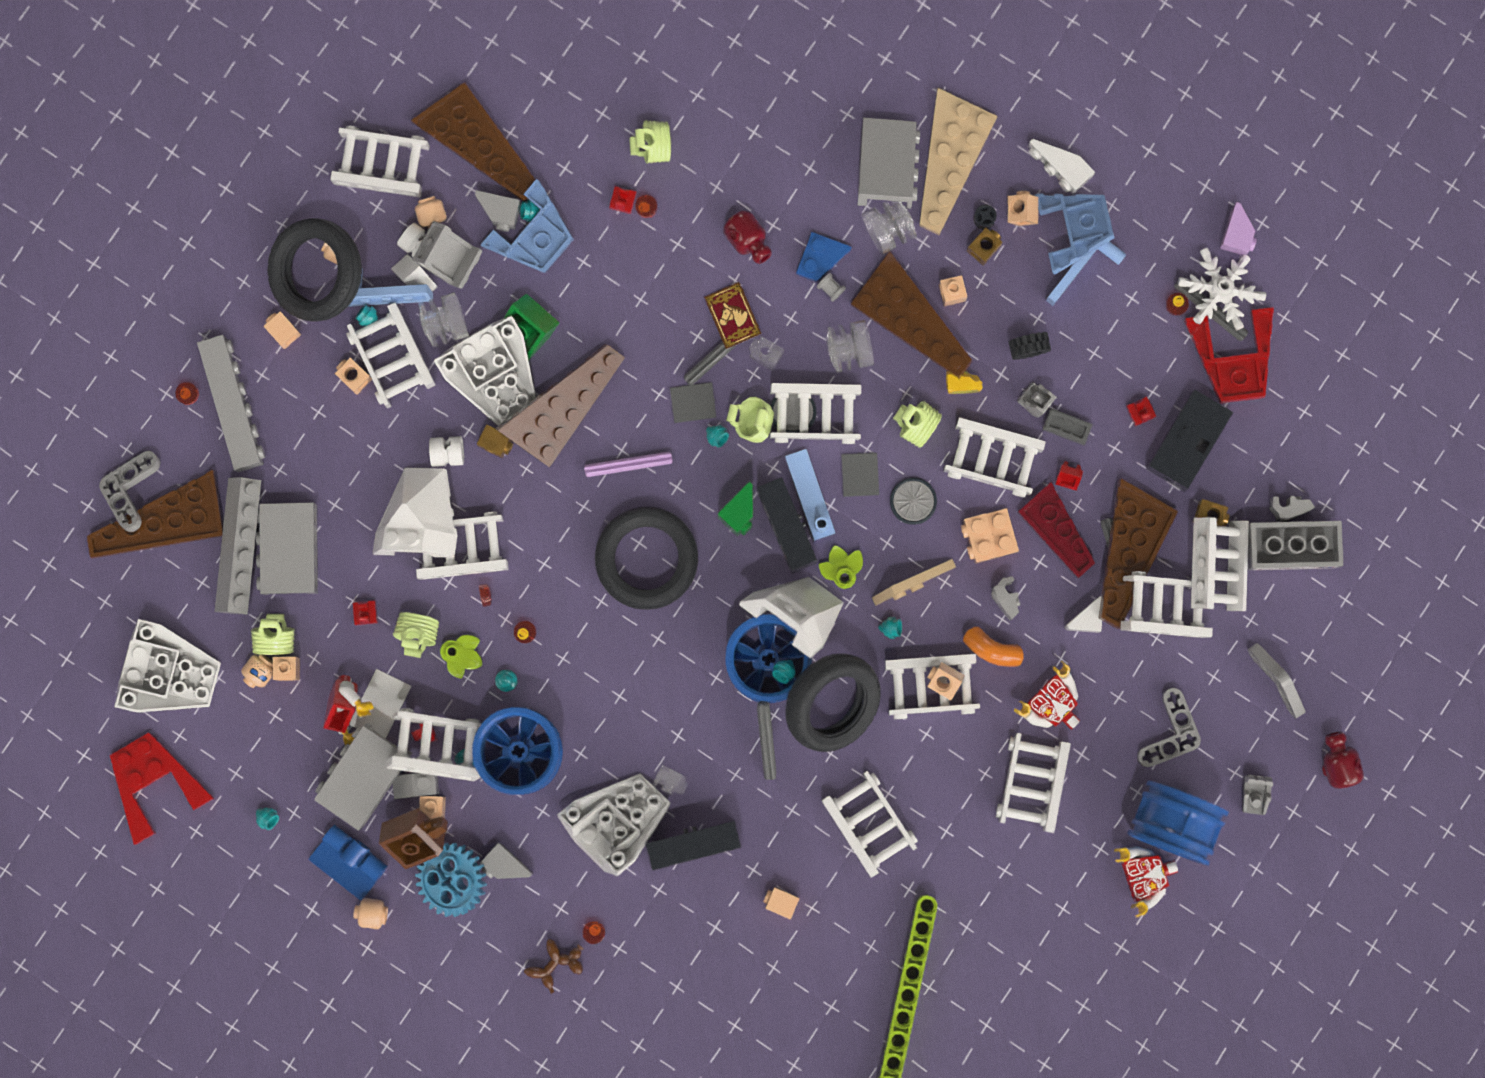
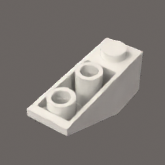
M1035 139L1029 142L1030 155L1035 160H1041L1045 165L1044 169L1051 176L1055 175L1060 180V186L1066 192L1076 193L1093 177L1094 170L1080 156Z

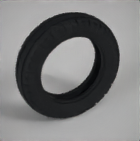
M309 218L291 224L280 233L269 254L267 274L271 291L284 310L302 320L324 321L339 315L352 303L361 283L362 264L354 240L342 227L325 219ZM317 238L328 244L334 252L338 273L331 292L323 299L313 302L303 297L296 289L292 279V262L296 251L303 243Z
M637 507L619 514L604 528L595 550V566L600 582L614 599L631 608L652 610L675 602L688 590L694 580L698 567V549L690 529L676 515L661 508ZM641 527H653L664 531L672 538L678 550V565L674 575L664 585L648 590L638 589L627 584L618 574L615 565V553L621 539L630 531Z
M846 653L831 654L818 659L817 662H813L798 676L799 678L795 680L791 687L792 689H790L785 708L788 728L800 744L808 749L819 752L839 750L856 741L874 720L881 697L880 683L873 668L863 659ZM838 678H854L856 696L846 715L829 727H812L810 710L818 693L827 684Z

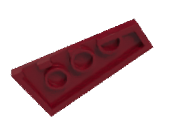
M1052 482L1017 512L1077 579L1095 564L1083 539L1077 532L1076 526L1072 519H1070L1062 500L1056 493Z

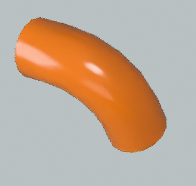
M978 626L969 629L963 637V642L969 649L989 663L998 666L1018 667L1023 661L1024 654L1021 646L999 643L990 638Z

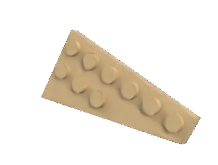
M939 88L936 95L919 225L937 235H940L997 119L996 115Z

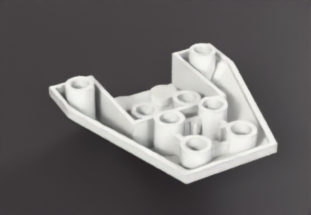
M512 315L489 324L453 345L434 359L445 380L498 426L510 420L515 413L523 410L536 398L524 337Z
M810 577L753 592L743 599L739 605L756 618L767 610L771 611V613L797 631L792 645L811 658L823 648L844 602Z
M138 619L127 649L114 707L133 712L209 707L221 663L164 626Z
M638 774L573 801L557 816L574 842L603 871L618 876L635 862L671 804L641 774Z

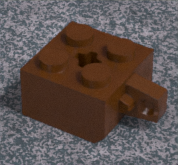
M417 808L382 822L378 844L402 867L408 869L440 855L444 847L448 821L443 816L430 819Z

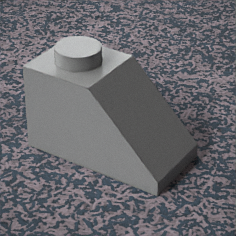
M476 190L475 196L493 225L496 226V229L509 232V229L515 230L520 212V200Z
M422 773L397 776L393 782L394 799L439 794L438 776Z
M498 843L480 863L484 864L481 870L489 878L493 876L496 879L531 877L533 874L502 843Z

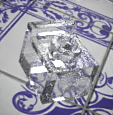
M763 336L759 340L755 338L748 349L751 351L750 358L771 371L774 370L784 354V348L779 347ZM766 347L770 352L764 355L761 353L762 348Z
M662 765L652 785L657 787L658 784H661V790L673 795L674 791L683 795L689 783L685 782L687 777Z

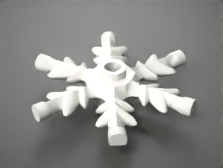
M1205 248L1200 251L1205 262H1200V264L1209 270L1204 273L1212 276V280L1206 283L1203 277H1201L1200 281L1192 274L1190 275L1191 280L1182 277L1178 279V286L1190 287L1189 293L1199 289V294L1205 290L1210 293V298L1202 299L1206 303L1196 306L1200 311L1193 320L1197 324H1201L1206 315L1211 319L1213 309L1217 311L1216 303L1223 302L1225 304L1223 312L1227 311L1226 321L1229 322L1232 319L1235 329H1242L1244 325L1239 316L1243 317L1244 314L1235 308L1239 305L1233 303L1232 298L1238 296L1243 302L1244 297L1253 304V298L1265 301L1266 292L1254 291V285L1245 289L1244 284L1239 288L1234 286V280L1242 279L1239 275L1248 273V270L1243 268L1250 261L1249 256L1243 255L1238 263L1232 260L1231 270L1227 268L1228 275L1221 276L1219 274L1221 267L1217 268L1218 258L1214 257L1212 259L1209 249Z

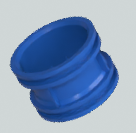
M760 615L757 618L753 617L745 621L734 631L726 648V667L731 682L741 694L756 702L768 701L769 703H777L787 699L790 689H792L791 687L796 680L795 677L793 680L788 681V683H781L776 680L781 689L780 692H760L764 678L773 676V667L777 662L803 657L802 672L812 664V657L809 658L793 646V641L782 649L774 644L776 627L786 630L794 638L797 634L795 629L776 615ZM755 628L758 629L762 643L756 650L740 643V640ZM772 654V659H775V663H770L769 666L764 665L765 661H762V658ZM734 661L752 662L755 671L742 682L735 670Z
M512 707L495 712L481 724L473 740L472 757L479 776L491 788L505 794L525 795L541 790L557 775L563 759V744L556 727L545 716L530 709ZM520 717L518 735L509 737L499 726L505 720ZM538 724L546 731L550 742L535 745L530 739ZM487 741L503 747V757L487 763L485 755ZM518 745L520 748L525 749V753H522L523 757L521 758L513 754V751L516 750L515 747ZM535 758L550 761L547 769L539 778H537L530 766ZM509 766L518 768L520 784L518 787L507 785L499 780Z
M1147 780L1145 785L1149 787L1148 792H1142L1140 805L1135 818L1131 821L1134 829L1133 831L1128 830L1127 835L1177 856L1209 866L1210 861L1206 859L1208 855L1214 854L1213 849L1221 828H1224L1225 822L1221 821L1222 817H1228L1229 812L1185 792Z

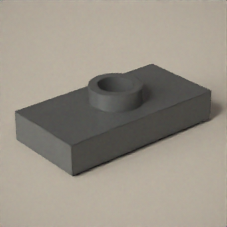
M1051 408L1042 430L1084 446L1093 424Z

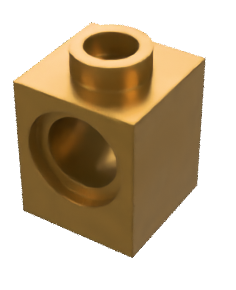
M985 228L971 243L967 252L984 266L1001 247V236L993 229L989 231ZM987 240L991 243L992 248L984 250L980 246V242Z
M487 424L477 442L478 447L502 459L505 454L508 455L514 444L510 439Z
M1205 499L1200 500L1194 518H1207L1208 510H1214L1218 515L1216 526L1226 527L1230 516L1227 513L1228 507Z

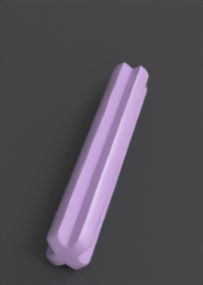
M662 452L587 464L584 466L586 477L667 465L671 464L673 460L671 452Z

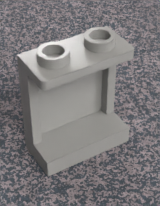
M433 221L412 260L449 285L461 289L468 281L472 269L478 263L482 250L472 246L451 232L452 229L448 226Z

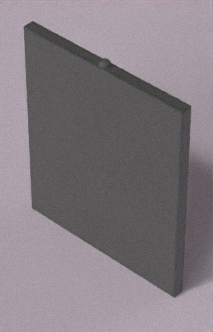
M712 383L670 388L674 423L716 418Z
M877 453L841 455L843 496L879 495Z

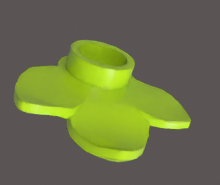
M833 546L829 554V562L819 564L821 575L827 580L834 581L839 588L848 589L854 585L856 574L862 569L863 557L860 550L854 551L848 556L843 549ZM842 574L849 576L847 582L841 581L840 576Z
M462 635L456 641L449 640L442 644L440 656L447 662V670L452 676L462 679L465 669L472 670L482 666L481 657L475 651L480 642L477 637ZM451 647L455 649L453 656L448 654V649Z

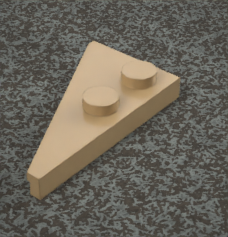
M951 559L887 588L872 597L875 606L891 598L894 601L907 595L906 591L910 589L913 593L923 588L924 582L956 567L954 561Z

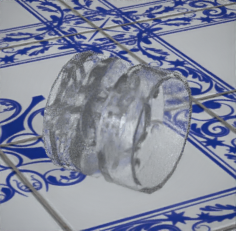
M887 201L883 202V214L876 207L862 213L866 229L882 255L896 248L895 237L902 244L907 242L906 235L910 240L917 237L913 219L901 201H890L891 206Z
M455 292L441 296V307H437L434 300L430 299L431 310L429 311L424 302L418 303L420 322L424 334L433 348L439 346L437 340L439 335L443 344H447L446 333L451 332L455 341L469 337L467 324Z
M865 320L850 322V333L847 334L842 324L838 325L839 335L837 336L833 326L827 327V349L836 373L842 372L841 362H845L847 371H850L852 366L851 360L853 359L856 360L859 368L874 366L873 351Z

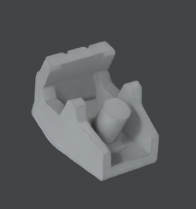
M1030 383L1017 401L1032 416L1040 417L1057 397L1041 384L1037 386L1035 383Z
M1277 496L1270 499L1269 509L1275 516L1276 521L1287 522L1311 511L1315 507L1310 499L1301 500V497L1294 496L1287 498L1286 507H1282L1279 505V497Z
M1013 576L1003 578L998 585L992 588L991 593L992 599H994L1010 621L1019 613L1017 606H1020L1018 593L1009 594L1005 589V586L1012 584L1014 581Z
M1250 774L1244 777L1242 812L1259 815L1266 814L1269 802L1271 801L1272 777H1255V775Z

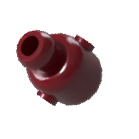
M747 210L739 211L725 222L723 233L740 255L751 253L752 260L757 264H762L771 257L772 251L770 247L763 244L766 238V231L751 212Z
M1343 731L1333 732L1325 736V743L1330 748V751L1323 757L1322 771L1328 778L1329 784L1336 789L1355 786L1361 783L1364 778L1358 751L1353 747H1346L1347 738Z

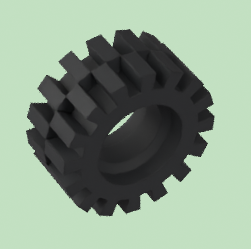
M1048 332L1032 333L1008 341L1013 360L1039 356L1052 350Z

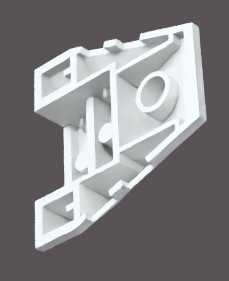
M404 469L377 528L373 548L374 555L394 556L395 552L427 553L433 557L454 558L457 530L454 528L452 516H454V512L450 505L449 497L451 494L446 469Z

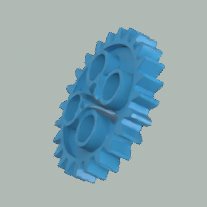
M444 843L443 851L438 857L423 862L424 864L417 865L421 873L415 874V876L420 878L421 881L416 883V886L422 887L418 895L425 894L426 897L422 902L429 901L430 910L437 907L436 914L443 913V911L445 917L451 914L454 917L459 916L460 913L462 915L466 914L468 910L476 908L475 904L481 902L478 896L485 894L480 889L487 885L486 882L481 881V878L487 876L486 873H480V869L484 867V864L477 865L476 862L480 857L472 858L473 850L465 852V845L458 848L457 843L451 845ZM450 859L454 861L455 868L451 867ZM434 873L439 877L438 882L434 879ZM464 877L468 880V887L463 883ZM448 891L452 894V900L447 896Z

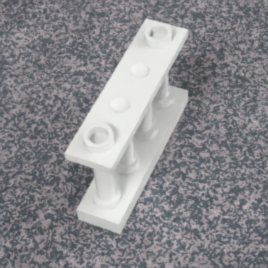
M346 126V129L339 128V133L341 137L346 138L342 167L338 172L332 171L331 181L334 185L421 197L422 187L420 184H417L416 174L420 150H429V144L424 140L425 138L420 136L405 138L359 131V128L354 126ZM355 139L368 141L364 169L360 175L352 174V171H350ZM377 143L390 144L386 171L382 178H376L372 174ZM399 146L412 148L407 179H404V182L396 181L394 177Z
M396 303L387 306L390 313H387L386 317L357 331L349 324L347 325L349 332L346 333L351 345L356 344L378 390L375 392V396L379 404L384 403L387 408L392 407L388 398L411 387L425 384L426 388L429 389L435 386L434 380ZM390 324L397 326L399 333H396L395 337L366 351L364 350L360 341L361 338ZM399 344L401 346L406 345L409 352L406 353L405 357L374 371L369 360L370 358ZM410 364L412 366L415 364L418 370L415 373L416 376L387 390L383 389L379 378Z
M771 383L770 394H775V398H777V433H770V439H775V443H788V439L842 440V444H855V440L861 439V434H853V400L861 394V385ZM789 395H798V399H800L799 433H786V398H789ZM811 395H820V399H822V433H808L809 399H811ZM833 395H842V399H844V434H831V399H833Z
M959 418L955 429L960 430L961 436L952 466L946 465L943 472H947V476L954 479L965 477L1012 490V494L1025 498L1026 495H1030L1033 489L1026 487L1033 458L1034 455H1037V452L1042 453L1046 441ZM975 434L981 436L983 441L975 470L971 472L961 469L969 438ZM994 440L1003 442L1002 445L1004 446L996 478L983 475L989 449ZM1018 446L1025 448L1024 452L1026 454L1018 483L1014 484L1004 481L1012 450Z
M486 512L484 517L453 520L454 527L465 526L468 551L467 564L458 565L454 556V558L446 557L444 566L435 567V564L432 562V556L423 553L424 565H422V569H416L417 578L424 580L509 570L508 561L506 559L502 560V556L499 555L496 522L504 521L503 516L497 515V512ZM487 523L491 557H489V561L480 562V559H477L474 525Z
M1194 518L1191 608L1214 609V603H1227V611H1246L1249 521H1229V527L1216 526L1217 518ZM1216 535L1229 536V549L1216 548ZM1215 557L1228 558V572L1215 571ZM1215 580L1227 581V594H1214Z
M1137 571L1132 572L1130 576H1123V581L1134 582L1132 617H1130L1129 621H1121L1120 630L1198 638L1212 637L1213 628H1206L1204 623H1202L1203 609H1193V622L1190 623V626H1185L1184 621H1182L1183 588H1192V581L1148 577L1146 572ZM1143 583L1154 584L1153 616L1150 622H1143V617H1141ZM1163 585L1174 586L1173 621H1170V624H1164L1162 619Z
M976 654L886 660L885 671L890 670V674H893L896 709L889 710V715H894V719L908 718L907 714L961 710L962 714H974L975 709L980 708V704H972L969 669L971 664H976ZM941 662L948 666L958 665L960 673L965 675L961 683L963 705L950 706L949 699L940 694L941 706L927 707L924 675L927 667L935 666L938 668ZM904 669H913V673L916 675L918 708H904L902 683ZM939 677L942 683L948 684L947 677Z
M402 708L392 715V719L401 720L399 743L395 756L387 759L386 768L476 781L480 778L476 768H474V764H472L473 740L481 726L479 720L466 719V721L416 714L414 710ZM410 722L423 724L420 756L417 759L408 758L409 755L406 754ZM432 725L445 727L442 759L439 762L430 761L431 758H429ZM454 729L467 731L464 762L461 763V766L453 765L451 761Z
M1015 733V736L1010 737L1008 750L1012 751L1003 801L1002 804L997 806L996 817H999L1000 823H1005L1006 817L1040 823V826H1044L1043 831L1054 833L1071 743L1059 742V746L1049 747L1020 741L1021 734ZM1018 750L1053 756V759H1056L1055 768L1049 770L1016 763ZM1014 772L1048 778V781L1052 782L1051 790L1043 792L1013 786ZM1010 794L1042 800L1045 804H1048L1046 813L1037 814L1008 808Z
M866 771L863 775L867 780L838 799L836 797L831 799L828 796L822 802L872 878L879 873L876 868L880 866L881 862L907 845L912 850H915L917 848L915 843L918 841L911 830L908 832L905 830L878 788L881 783L874 773L869 774ZM872 787L879 799L849 818L847 816L844 818L840 813V810L843 809L842 806ZM882 807H885L891 818L863 837L858 836L856 838L852 831L855 828L854 825ZM897 826L903 838L877 855L868 856L864 850L867 848V844Z

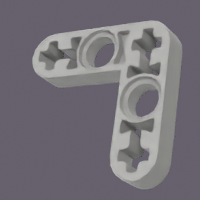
M151 451L141 453L106 475L100 481L99 487L118 523L128 532L136 531L141 526L142 520L126 490L159 469L160 459ZM148 459H151L150 466L147 465ZM135 470L134 477L125 479L127 471ZM110 483H113L112 486L117 493L113 494L109 490ZM124 498L126 501L125 505L122 508H116V502ZM128 513L132 517L131 524H128V519L124 514Z
M1258 643L1248 649L1249 655L1276 684L1290 714L1295 719L1303 715L1306 711L1287 672Z
M1168 689L1162 696L1164 707L1176 735L1140 749L1137 759L1142 766L1151 767L1193 751L1200 745V735L1184 695L1179 689ZM1170 692L1173 695H1178L1179 699L1176 700V704L1178 707L1183 705L1184 709L1171 712V709L1175 708L1173 702L1167 701V698L1170 697ZM1179 713H1184L1187 716L1188 720L1184 726H1179L1175 721V717ZM1187 734L1190 737H1195L1193 746L1185 744L1181 746L1183 751L1180 752L1179 744L1175 739L1179 738V742L1187 739ZM1166 742H1171L1175 746V752L1172 755H1166L1163 752V745ZM1158 746V752L1162 759L1159 760V755L1151 758V763L1147 760L1143 761L1144 751L1147 750L1148 753L1156 752L1157 750L1154 747Z

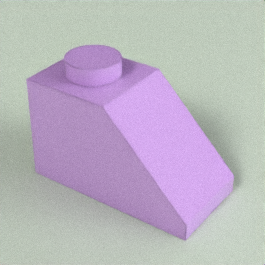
M1236 202L1232 207L1220 249L1243 256L1247 255L1249 251L1254 250L1257 239L1253 238L1255 229L1241 203Z

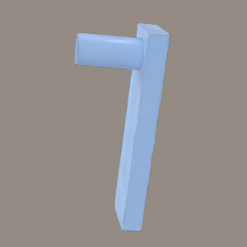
M1110 241L1098 248L1099 251L1118 265L1127 255ZM1096 250L1073 264L1048 296L1046 301L1053 306Z
M362 268L359 290L349 306L433 301V292L427 284L362 288Z
M804 449L785 456L813 540L816 541L835 534L807 450Z

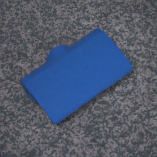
M335 824L325 834L322 843L308 858L310 862L359 900H362L388 868L385 863L369 852L370 849L363 842L356 838H351Z

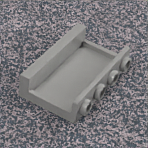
M863 118L858 187L859 206H866L867 199L907 202V208L911 209L912 201L917 200V187H913L914 182L918 181V168H914V164L919 161V150L915 149V144H919L920 131H916L917 122Z
M315 503L259 504L260 510H258L257 523H260V532L256 533V543L260 545V554L256 556L257 568H260V577H257L256 581L257 590H260L262 595L318 594L317 505Z
M369 723L363 725V727L359 725L354 731L352 737L355 739L351 745L346 744L340 753V756H342L338 764L335 762L327 773L330 775L326 782L322 781L315 790L317 796L314 799L358 831L365 826L401 772V770L386 768L387 759L395 756L398 747L371 729L372 725ZM407 750L406 754H408V758H410L413 753Z

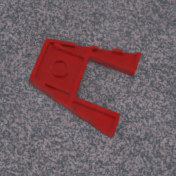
M1274 307L1255 309L1250 312L1257 353L1214 358L1208 316L1206 315L1201 324H1197L1193 320L1194 317L1185 318V325L1219 403L1261 399L1266 396Z
M151 733L143 735L110 755L134 845L156 834L134 794L172 772L193 810L215 799Z

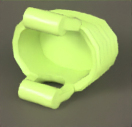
M645 120L643 128L636 129L635 137L629 138L630 154L644 157L646 164L653 162L661 163V161L669 162L671 158V138L668 122ZM639 148H643L645 151L639 152Z
M749 397L741 405L730 404L726 421L735 427L739 437L759 443L769 436L774 412L771 406L762 399ZM738 409H739V411H740V418H739L738 422H736L735 420H736L737 412H738Z
M922 401L917 406L909 404L906 407L902 404L893 419L902 428L900 437L921 448L936 429L942 414L936 411L935 408H932L926 401ZM912 416H914L913 422L910 423L909 420L911 419Z
M401 612L399 614L393 636L402 641L401 646L404 647V655L421 658L426 646H434L436 644L439 621L432 617L415 613Z
M267 614L266 619H261L260 627L250 630L252 633V652L254 654L284 655L294 652L293 640L295 629L287 627L284 614ZM269 628H276L277 632H272Z

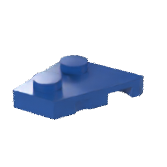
M812 232L796 275L818 282L846 254L850 253L852 247Z

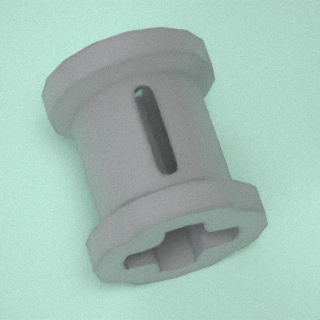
M831 273L826 275L817 285L818 289H822L831 297L830 300L832 302L846 289L845 286H841L832 278Z

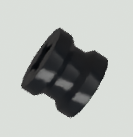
M981 205L975 211L973 222L979 229H989L994 225L997 213L992 206Z

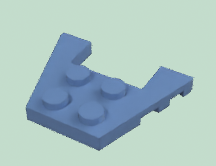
M536 179L524 195L541 209L512 244L493 230L481 246L546 273L574 238L543 185Z
M1035 194L1038 197L1040 215L1063 210L1071 247L1048 253L1053 274L1059 273L1115 238L1104 195L1076 194V196H1063V194H1054V196H1045L1044 194Z

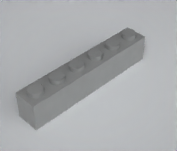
M220 335L197 342L234 470L242 472L264 465L262 459L265 458V453L262 445L258 446L256 437H259L258 429L255 424L252 425L250 416H253L250 404L246 403L244 395L247 392L244 383L239 382L237 374L241 372L238 362L233 361L231 353L234 352V347L231 340H227L225 336Z
M243 477L228 478L215 612L248 614L261 480Z

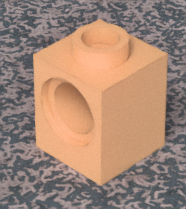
M1018 191L1016 195L1008 196V223L1017 226L1038 224V197L1030 195L1029 191Z
M962 275L940 280L939 289L944 306L966 301L967 293Z
M281 312L278 314L273 313L266 319L264 327L284 349L301 335Z
M351 358L343 360L336 368L338 371L335 374L356 395L372 380ZM350 370H357L358 374L354 380L347 379V373Z
M273 657V680H300V658Z
M941 662L938 668L934 666L927 677L930 679L927 687L952 700L965 675ZM940 676H945V677H947V678L949 679L950 683H948V684L942 683V682L939 680V677H940Z
M420 796V810L430 819L442 816L445 818L446 797Z
M774 887L773 891L768 890L763 902L767 904L765 909L791 920L800 898Z

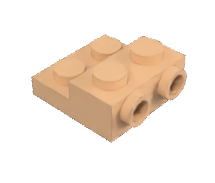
M1007 508L963 520L964 525H961L964 538L968 537L970 544L967 547L970 560L974 559L975 564L1019 552Z

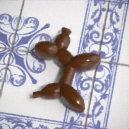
M548 939L546 949L551 957L550 961L544 968L537 966L525 968L524 973L531 978H541L543 985L552 994L554 993V981L551 973L558 964L568 965L570 970L577 975L583 972V966L578 961L582 954L581 951L584 950L581 945L578 944L577 947L573 948L569 955L560 954L555 941Z

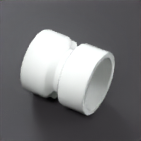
M416 223L411 224L401 235L397 245L407 253L412 252V257H414L426 236L425 230Z
M462 436L449 437L448 440H444L443 437L430 438L429 452L432 467L445 466L446 463H449L451 466L464 465Z

